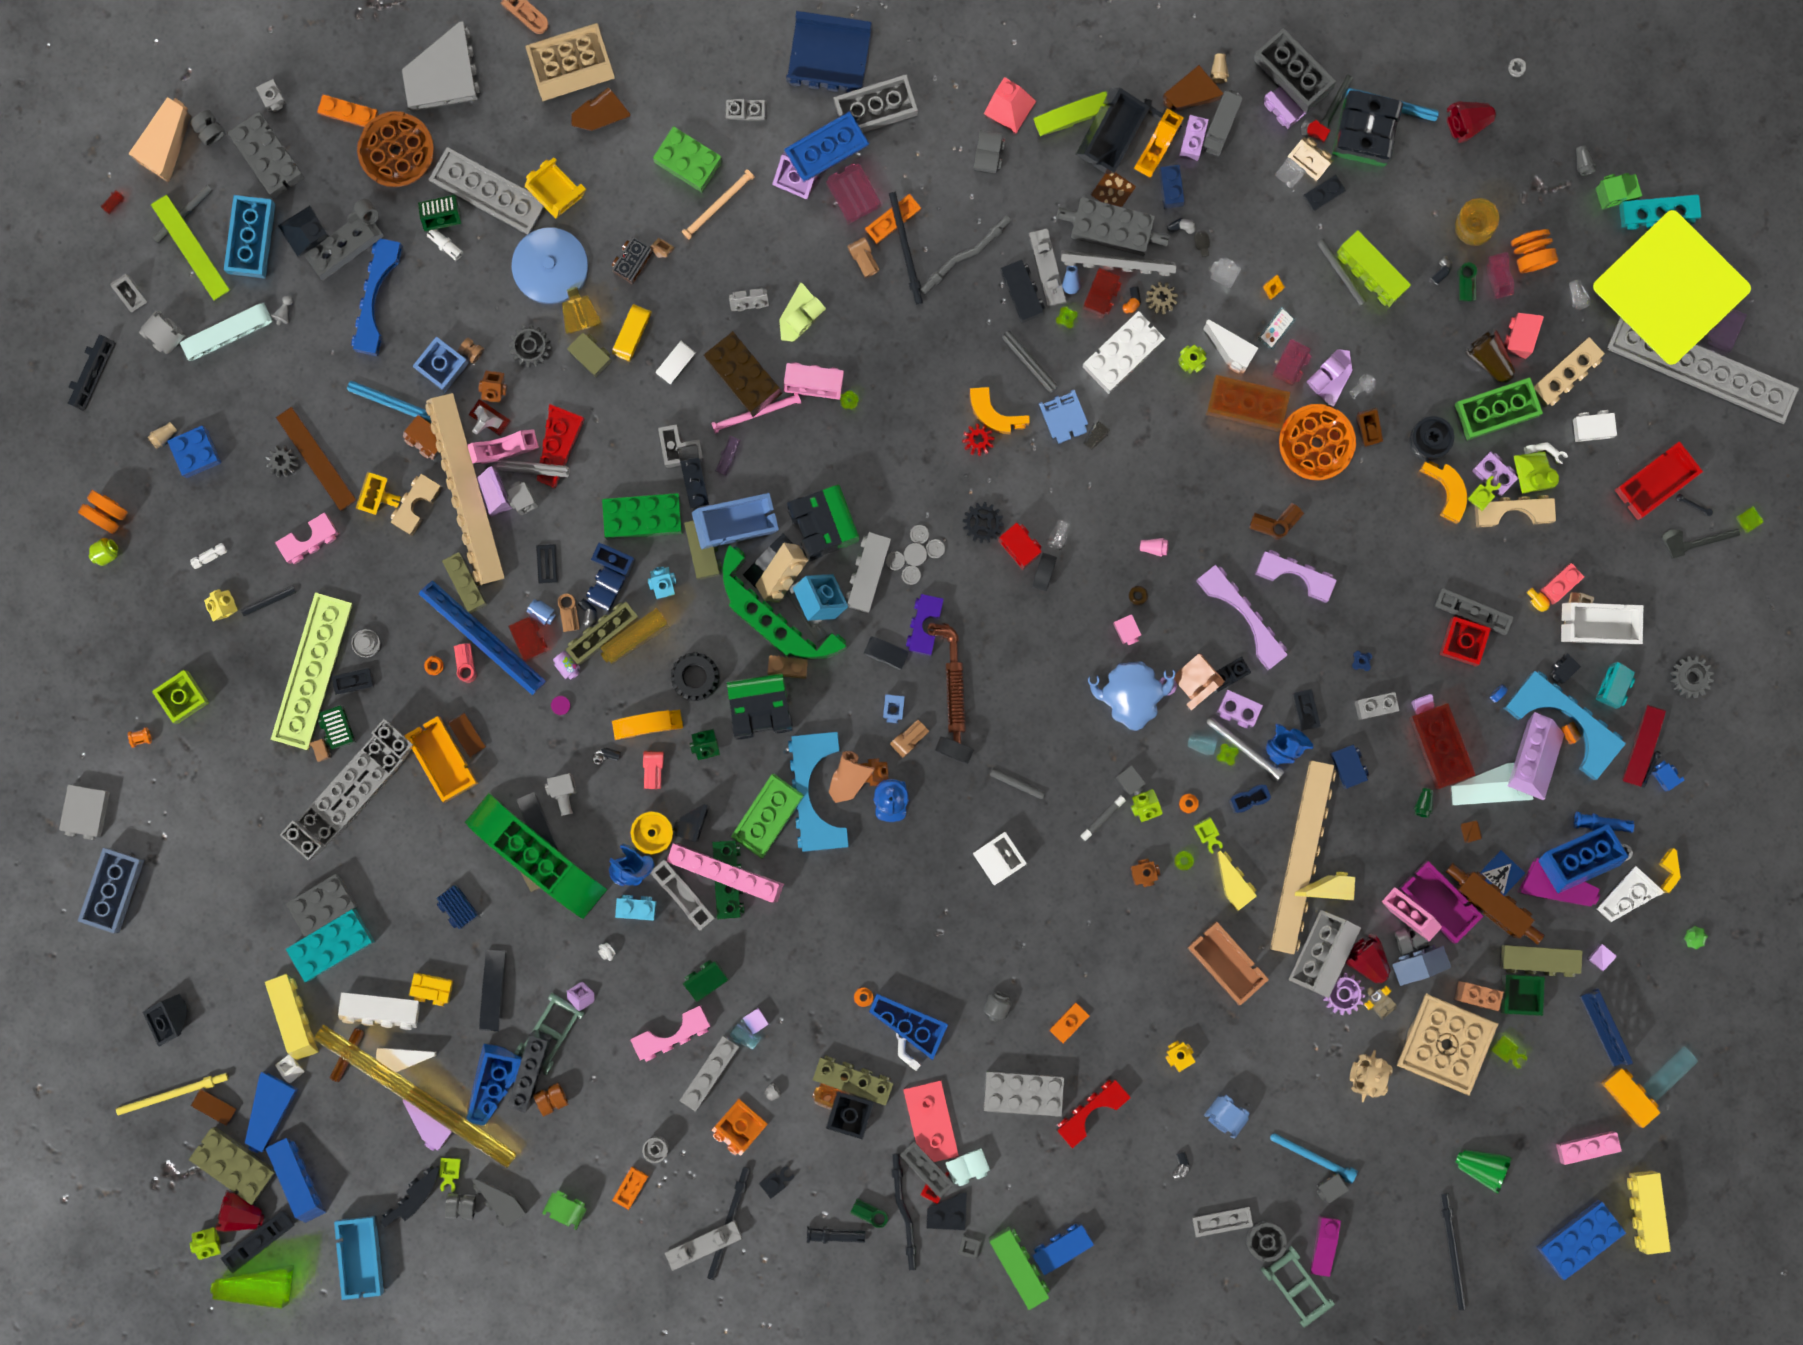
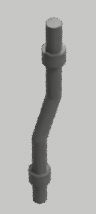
M1006 215L997 225L994 224L989 229L990 232L975 247L952 256L937 272H934L929 277L930 280L920 290L926 294L935 284L938 285L943 280L942 277L957 262L980 253L995 237L997 238L1002 233V230L1012 219Z

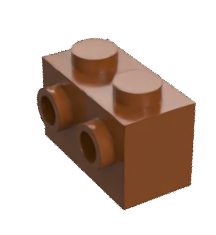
M417 415L404 431V441L409 446H415L419 449L420 454L425 458L434 460L439 454L436 448V435L431 430V424Z

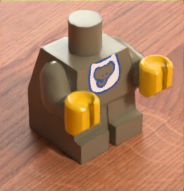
M1372 986L1366 990L1370 997L1364 1005L1368 1010L1373 1009L1381 1020L1397 1008L1396 1004L1389 997L1392 991L1388 986L1378 991H1375Z

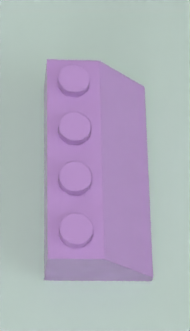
M1534 712L1528 720L1508 783V787L1541 800L1545 799L1564 738V733L1553 719Z

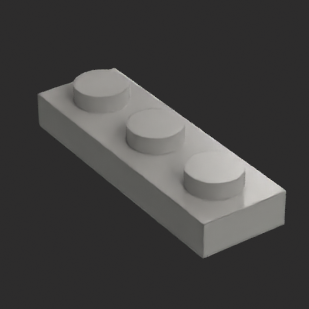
M1250 1207L1192 1217L1195 1237L1253 1226Z

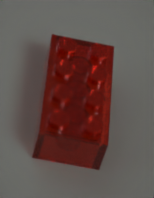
M1448 703L1409 717L1436 790L1476 775Z

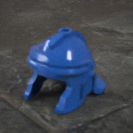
M1281 724L1275 725L1276 735L1273 739L1268 740L1266 745V751L1270 755V759L1277 765L1294 763L1295 759L1304 753V750L1313 749L1314 747L1313 743L1303 732L1295 728L1290 731L1286 730Z
M887 779L880 782L876 787L873 800L876 805L875 815L878 819L886 822H896L905 818L906 806L909 801L905 782Z
M622 844L620 848L626 857L616 860L610 859V877L613 882L620 886L639 885L652 872L654 861L650 856L643 857L633 847Z

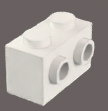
M1608 410L1598 411L1597 415H1590L1589 412L1579 413L1578 417L1573 419L1575 442L1610 439L1617 436L1615 414L1609 413Z

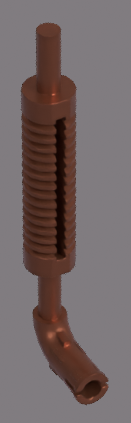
M930 623L927 629H933V631L929 630V635L943 636L950 643V663H946V672H948L946 673L948 676L946 677L948 679L946 681L948 688L946 689L948 690L947 701H949L947 702L949 705L947 706L949 708L947 715H949L948 719H950L948 720V723H950L948 724V732L953 733V741L961 743V733L965 732V724L963 723L965 722V716H963L965 709H963L964 705H962L964 704V698H962L964 697L962 694L964 693L962 691L964 684L962 683L963 676H961L963 675V663L958 662L957 651L959 638L956 631L949 624Z

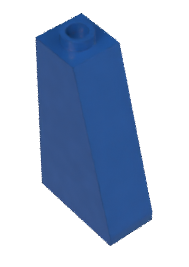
M266 1071L261 1072L259 1075L245 1143L249 1145L248 1148L256 1153L266 1151L265 1148L268 1147L298 1091L294 1086Z

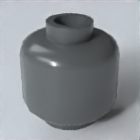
M998 991L988 996L984 1006V1012L988 1015V1019L998 1022L1008 1017L1012 1006L1009 996Z

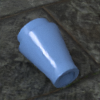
M1067 266L1062 287L1068 294H1075L1081 288L1077 266Z

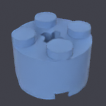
M1226 1095L1217 1096L1204 1116L1210 1117L1208 1121L1224 1133L1229 1131L1232 1133L1230 1137L1236 1138L1248 1122L1250 1113L1242 1107L1237 1108L1234 1106V1101Z

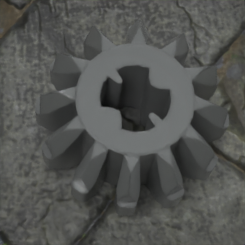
M284 445L282 450L279 446H276V452L273 450L269 451L272 457L266 456V460L271 461L266 464V467L271 468V474L276 473V476L280 478L283 473L287 478L289 476L288 471L293 474L295 473L292 466L298 467V463L293 462L298 459V456L293 455V449L288 450V447ZM283 457V459H285L286 462L285 464L282 463L281 466V464H279L278 461L279 459L282 460Z

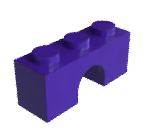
M921 594L920 598H916L914 609H917L916 617L912 616L910 628H913L912 636L908 635L906 646L909 647V652L928 656L932 655L935 636L926 634L922 625L928 618H940L943 598Z

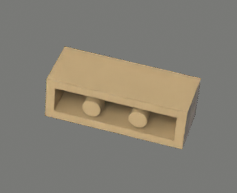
M783 543L756 583V587L765 601L780 603L807 563L808 559L799 545Z

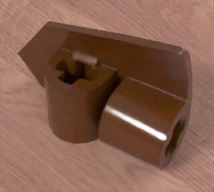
M606 88L593 100L586 101L571 114L573 127L593 131L626 119L631 114L611 89Z

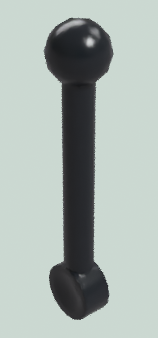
M1682 494L1676 496L1678 501H1683L1705 512L1706 516L1713 514L1712 509H1705L1684 498Z
M1660 751L1654 753V759L1644 778L1642 788L1646 787L1657 760L1662 756Z

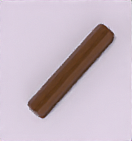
M355 1028L330 1075L331 1080L335 1082L341 1080L364 1035V1031Z

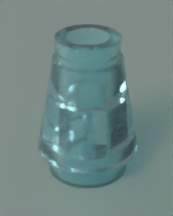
M1190 736L1188 747L1207 756L1209 754L1214 755L1217 740H1214L1213 737Z
M739 1023L735 1025L729 1034L733 1041L752 1050L759 1042L744 1025Z

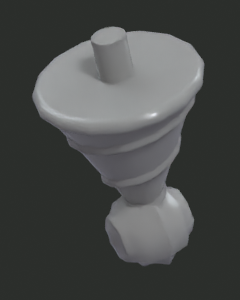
M284 296L282 298V306L271 315L273 319L277 320V325H280L281 322L289 323L288 306L293 303L290 296Z

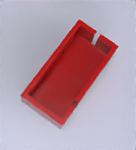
M1679 441L1617 487L1615 492L1624 503L1629 502L1630 505L1627 507L1635 518L1639 520L1703 471Z

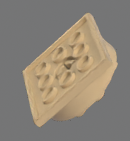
M1425 993L1417 1016L1409 1027L1406 1043L1397 1066L1470 1096L1499 1023ZM1448 1039L1450 1047L1444 1050L1440 1041Z

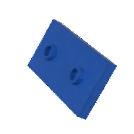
M849 111L788 146L784 151L804 183L869 146V142Z

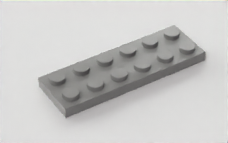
M448 147L429 178V181L527 235L532 231L545 208L529 191Z
M1061 250V261H1064V265L1076 266V263H1083V267L1088 268L1102 265V269L1107 270L1121 267V271L1133 272V269H1139L1140 273L1152 274V271H1158L1159 275L1171 276V273H1176V263L1172 261Z

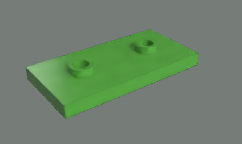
M773 773L731 837L763 859L805 795Z

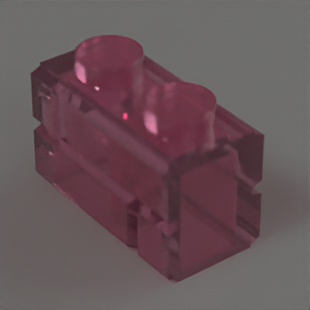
M1290 339L1272 376L1290 385H1293L1295 381L1299 382L1303 375V372L1300 371L1303 364L1307 366L1312 357L1309 354L1311 349Z

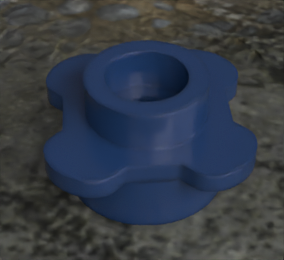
M1360 651L1354 652L1352 668L1369 671L1371 669L1370 660L1372 659V654L1369 652L1366 654Z

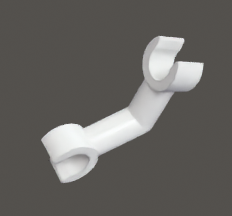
M1548 442L1524 447L1525 454L1546 450L1554 457V461L1558 465L1563 464L1558 459L1559 455H1562L1564 458L1568 457L1565 452H1559Z
M896 1033L898 1056L917 1071L921 1065L906 1053V1039H901L899 1034Z

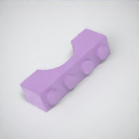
M1272 550L1263 553L1255 575L1274 581L1278 576L1285 573L1296 574L1305 581L1308 587V596L1325 603L1328 602L1336 583V579H1333L1332 574L1327 572L1318 573L1315 571L1316 568L1306 564L1304 567L1298 565L1297 560L1289 557L1283 559L1279 557V553Z

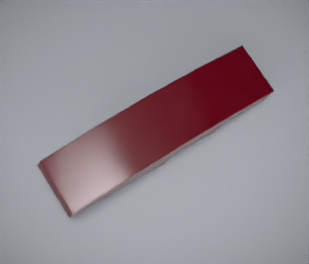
M1650 705L1646 706L1634 738L1635 742L1628 758L1629 762L1622 778L1624 782L1642 786L1660 734L1666 710Z

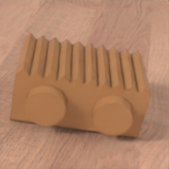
M769 656L768 675L782 673L784 677L807 678V659Z

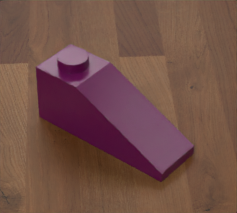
M1319 1216L1310 1274L1330 1277L1341 1220Z

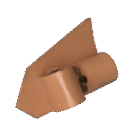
M845 751L842 753L839 767L832 777L829 794L835 803L853 799L875 770L873 767L858 764V755L854 752Z

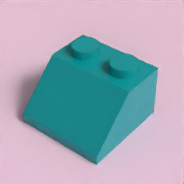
M1619 662L1610 664L1595 700L1616 709L1620 708L1621 705L1624 706L1628 695H1626L1628 688L1631 689L1635 682L1633 677L1635 672Z

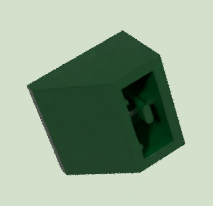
M709 960L700 966L702 969L700 972L696 973L693 971L684 977L686 981L682 984L696 1002L729 981V978L717 961L712 962Z

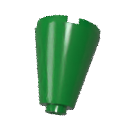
M1464 1150L1463 1153L1459 1152L1455 1163L1459 1164L1458 1168L1499 1194L1512 1158L1504 1155Z

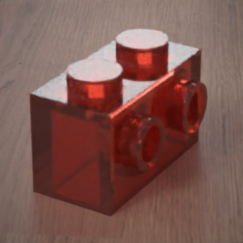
M527 617L508 626L525 662L547 653L545 648L548 646L544 637L540 638L537 632L540 628L536 619L532 621L531 617Z

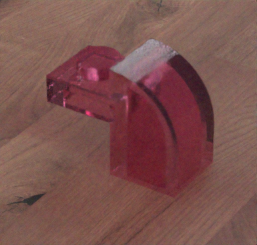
M1508 253L1489 256V264H1486L1495 298L1513 295L1514 280L1509 271Z

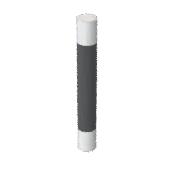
M1120 796L1080 837L1086 841L1126 800Z

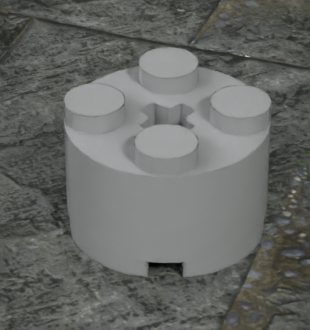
M156 310L141 327L139 333L145 339L152 340L154 342L153 347L156 350L168 354L175 349L186 335L182 334L183 331L169 318L163 319V313Z

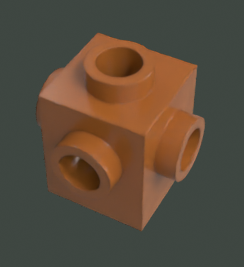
M485 371L483 379L479 382V392H482L481 400L501 402L502 395H506L507 384H504V373Z
M879 758L868 759V763H861V765L875 768L865 782L870 783V786H878L880 782L889 779L887 762H879Z
M1149 858L1137 861L1138 865L1130 867L1134 885L1143 884V887L1155 885L1154 881H1157V876H1160L1158 864L1155 865L1154 861L1149 862ZM1145 869L1149 871L1147 877L1143 875Z

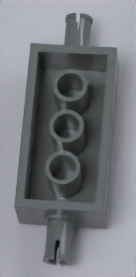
M1083 197L1080 199L1078 210L1073 211L1059 207L1056 219L1073 222L1074 226L1071 234L1073 239L1140 256H1145L1148 243L1150 244V242L1167 246L1170 236L1169 234L1153 231L1154 215Z

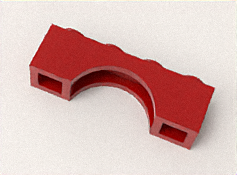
M1110 1079L1101 1086L1103 1090L1098 1094L1096 1092L1091 1094L1086 1099L1088 1103L1083 1107L1081 1105L1076 1107L1072 1111L1074 1114L1069 1119L1065 1117L1057 1124L1059 1127L1057 1129L1058 1133L1072 1149L1087 1136L1085 1121L1091 1111L1098 1107H1110L1117 1110L1131 1098L1115 1079L1113 1081Z

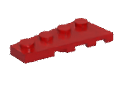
M549 404L545 439H543L542 444L543 451L539 463L565 466L585 418ZM537 474L536 481L556 489L560 476Z

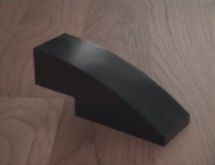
M533 792L516 799L526 825L558 849L536 794Z

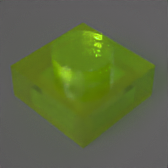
M1754 507L1749 508L1736 517L1746 533L1764 523Z

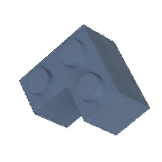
M1435 945L1414 952L1412 957L1409 954L1398 957L1399 961L1392 964L1400 986L1429 978L1451 968L1444 946L1436 948Z

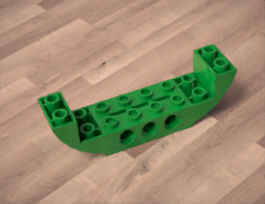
M729 545L724 558L723 581L731 602L729 607L788 658L793 656L808 660L826 659L836 656L847 649L845 645L847 643L846 640L838 633L836 636L831 633L816 651L817 647L811 640L807 639L805 641L801 638L802 633L794 626L790 628L786 625L788 623L787 620L779 613L776 616L772 612L773 608L767 602L763 601L761 603L757 600L759 598L758 595L750 588L747 591L743 587V582L734 576L746 562L744 552L737 546L733 548ZM751 605L758 606L755 613L748 612V608ZM765 618H771L772 623L769 626L762 624ZM780 630H785L787 635L781 639L777 637V633Z
M488 793L465 821V824L493 850L548 895L584 919L608 889L596 879L586 874L504 807V804Z

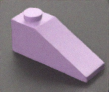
M408 1096L405 1097L403 1103L422 1140L425 1141L424 1145L432 1151L435 1149L437 1151L440 1150L454 1130Z

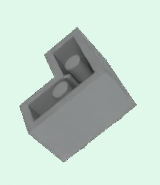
M677 424L658 428L666 468L681 466L678 449L695 445L698 446L701 462L704 461L700 440L681 443Z

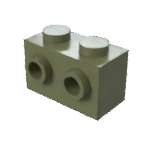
M582 333L567 350L588 371L597 377L612 362L609 358L611 354L604 347L600 349L596 345L597 340L592 335L588 334L586 336Z

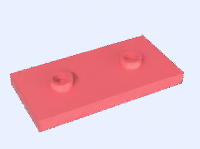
M941 1080L903 1089L916 1144L933 1162L959 1157Z

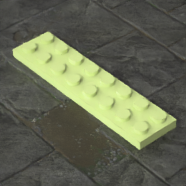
M319 593L314 594L271 740L309 750V743L312 741L319 713L352 609V603Z

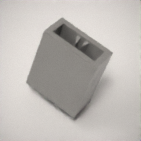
M68 785L59 830L65 831L64 835L76 837V833L83 834L84 839L95 840V837H101L110 792Z

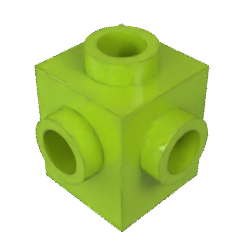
M1195 344L1192 347L1188 345L1180 351L1179 365L1185 372L1188 371L1192 374L1196 371L1198 373L1206 366L1204 363L1207 359L1205 357L1207 354L1200 346L1197 348ZM1193 354L1197 359L1195 361L1191 360L1190 355Z
M1153 789L1132 797L1134 805L1131 806L1134 816H1139L1141 823L1163 814Z
M214 1227L192 1233L190 1249L192 1253L196 1254L198 1260L221 1254L220 1237Z

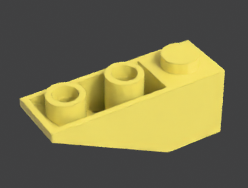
M1218 851L1217 857L1225 896L1235 909L1239 911L1256 897L1254 892L1257 890L1250 882L1246 883L1242 877L1245 875L1238 867H1233L1230 863L1232 859L1227 852L1222 853Z

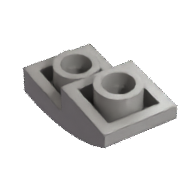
M726 100V119L766 120L767 101Z

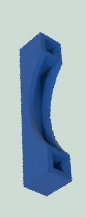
M380 238L377 243L373 244L372 254H374L373 261H370L368 265L369 279H366L364 283L365 297L361 298L360 301L361 315L357 317L355 324L357 333L353 335L351 346H353L356 352L374 356L379 355L382 336L375 320V300L384 278L392 269L399 265L403 247L400 242Z

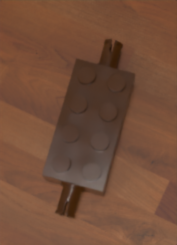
M1454 863L1447 868L1445 872L1459 882L1455 888L1470 904L1510 936L1521 938L1525 934L1536 944L1541 942L1545 935L1531 925L1535 921L1531 918L1532 913L1524 907H1517V902L1512 897L1502 895L1500 893L1502 890L1493 883L1488 884L1485 881L1486 877L1478 871L1465 873Z

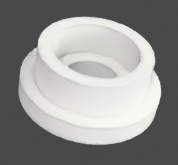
M607 942L599 945L600 950L598 952L604 960L608 959L611 961L613 956L616 955L613 948Z

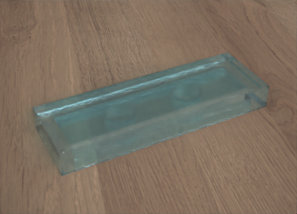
M1683 1047L1642 1087L1657 1101L1698 1060Z

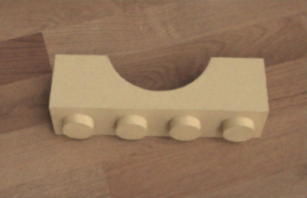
M1548 495L1537 496V499L1530 500L1529 496L1518 497V500L1511 501L1509 497L1499 498V501H1491L1483 511L1475 506L1476 527L1497 526L1503 514L1511 510L1524 512L1530 517L1533 524H1548L1556 521L1555 499H1549Z

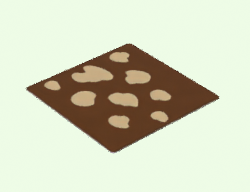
M1116 172L1114 174H1104L1091 193V196L1100 202L1123 207L1136 186Z

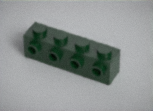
M737 841L712 842L714 859L742 869V865L738 864L737 856H741L740 844L737 845ZM715 881L717 919L741 918V914H744V902H740V895L743 894V891Z

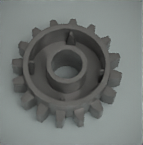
M530 325L529 329L522 326L521 331L515 330L517 334L516 336L511 335L513 342L509 343V346L513 347L509 351L510 354H516L513 359L515 361L520 359L519 364L522 366L526 363L528 368H530L531 363L535 367H538V361L544 363L543 357H549L546 351L551 350V347L547 345L551 342L550 339H544L547 336L546 332L540 333L541 328L538 327L535 330L533 325ZM528 342L535 343L532 350L525 349Z
M1688 656L1686 657V662L1680 659V665H1674L1673 667L1676 670L1671 672L1674 679L1670 681L1676 685L1673 689H1679V695L1685 693L1686 698H1690L1692 694L1694 698H1698L1699 693L1702 696L1705 695L1704 689L1710 690L1711 687L1708 684L1714 682L1713 679H1710L1714 672L1708 671L1711 665L1705 666V659L1699 662L1698 656L1694 657L1693 660ZM1690 672L1696 676L1694 683L1688 679Z

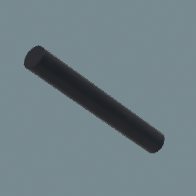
M294 586L241 609V613L243 616L249 615L295 594L296 590Z

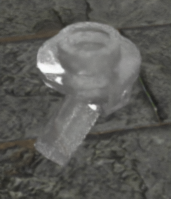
M1364 374L1359 378L1360 384L1354 387L1350 394L1352 397H1355L1363 390L1367 393L1374 391L1376 386L1375 379L1371 375Z

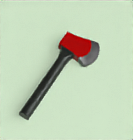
M1346 75L1320 123L1313 116L1304 120L1301 126L1302 136L1325 142L1330 133L1328 129L1330 121L1353 80L1352 76Z

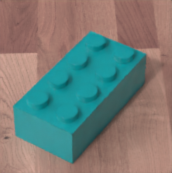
M351 909L285 950L304 982H310L375 943L356 909Z

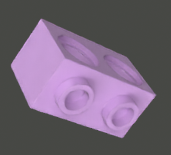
M1189 116L1180 157L1198 161L1209 119Z
M1489 452L1472 472L1485 484L1486 480L1493 476L1494 478L1490 482L1492 486H1496L1500 482V475H1505L1508 479L1507 484H1501V487L1494 491L1500 497L1518 477L1514 469L1510 466L1506 467L1502 463L1503 460L1499 455ZM1486 462L1493 464V471L1486 470Z
M1227 690L1217 712L1220 713L1221 718L1228 721L1232 718L1238 721L1237 725L1248 729L1249 726L1254 727L1263 705ZM1231 701L1235 704L1233 712L1226 710V702ZM1245 709L1252 711V719L1248 720L1243 717Z

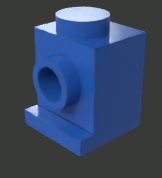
M1665 760L1655 766L1656 770L1652 772L1664 791H1670L1685 780L1683 777H1678L1677 769L1673 765L1666 763Z

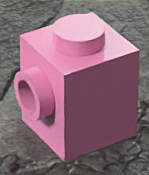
M1132 614L1113 623L1122 644L1127 643L1129 646L1139 641L1138 637L1141 636V633Z

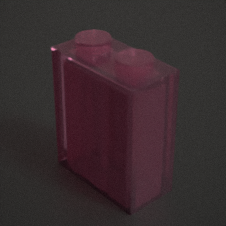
M851 164L844 169V172L839 175L834 173L826 181V186L848 225L881 207V202L860 164Z

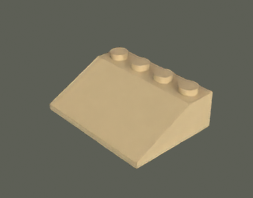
M597 23L525 46L542 101L615 78Z

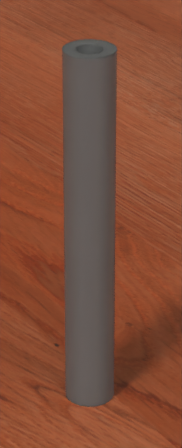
M992 769L990 776L1040 799L1045 794V792L996 769Z

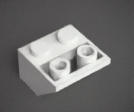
M1006 832L973 853L993 885H996L1026 865V862Z

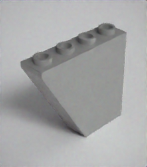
M463 21L458 22L402 69L407 105L410 111L478 99L477 93H480L479 84L474 80V75H477L475 63L472 64L471 57L474 56L472 45L468 44V38H471L469 27H465Z

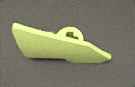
M803 283L799 284L779 319L781 340L794 342L811 326V322L826 310L824 305L809 292Z

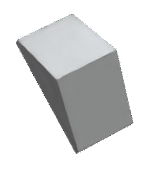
M124 274L110 284L131 313L147 303L133 279L127 274Z

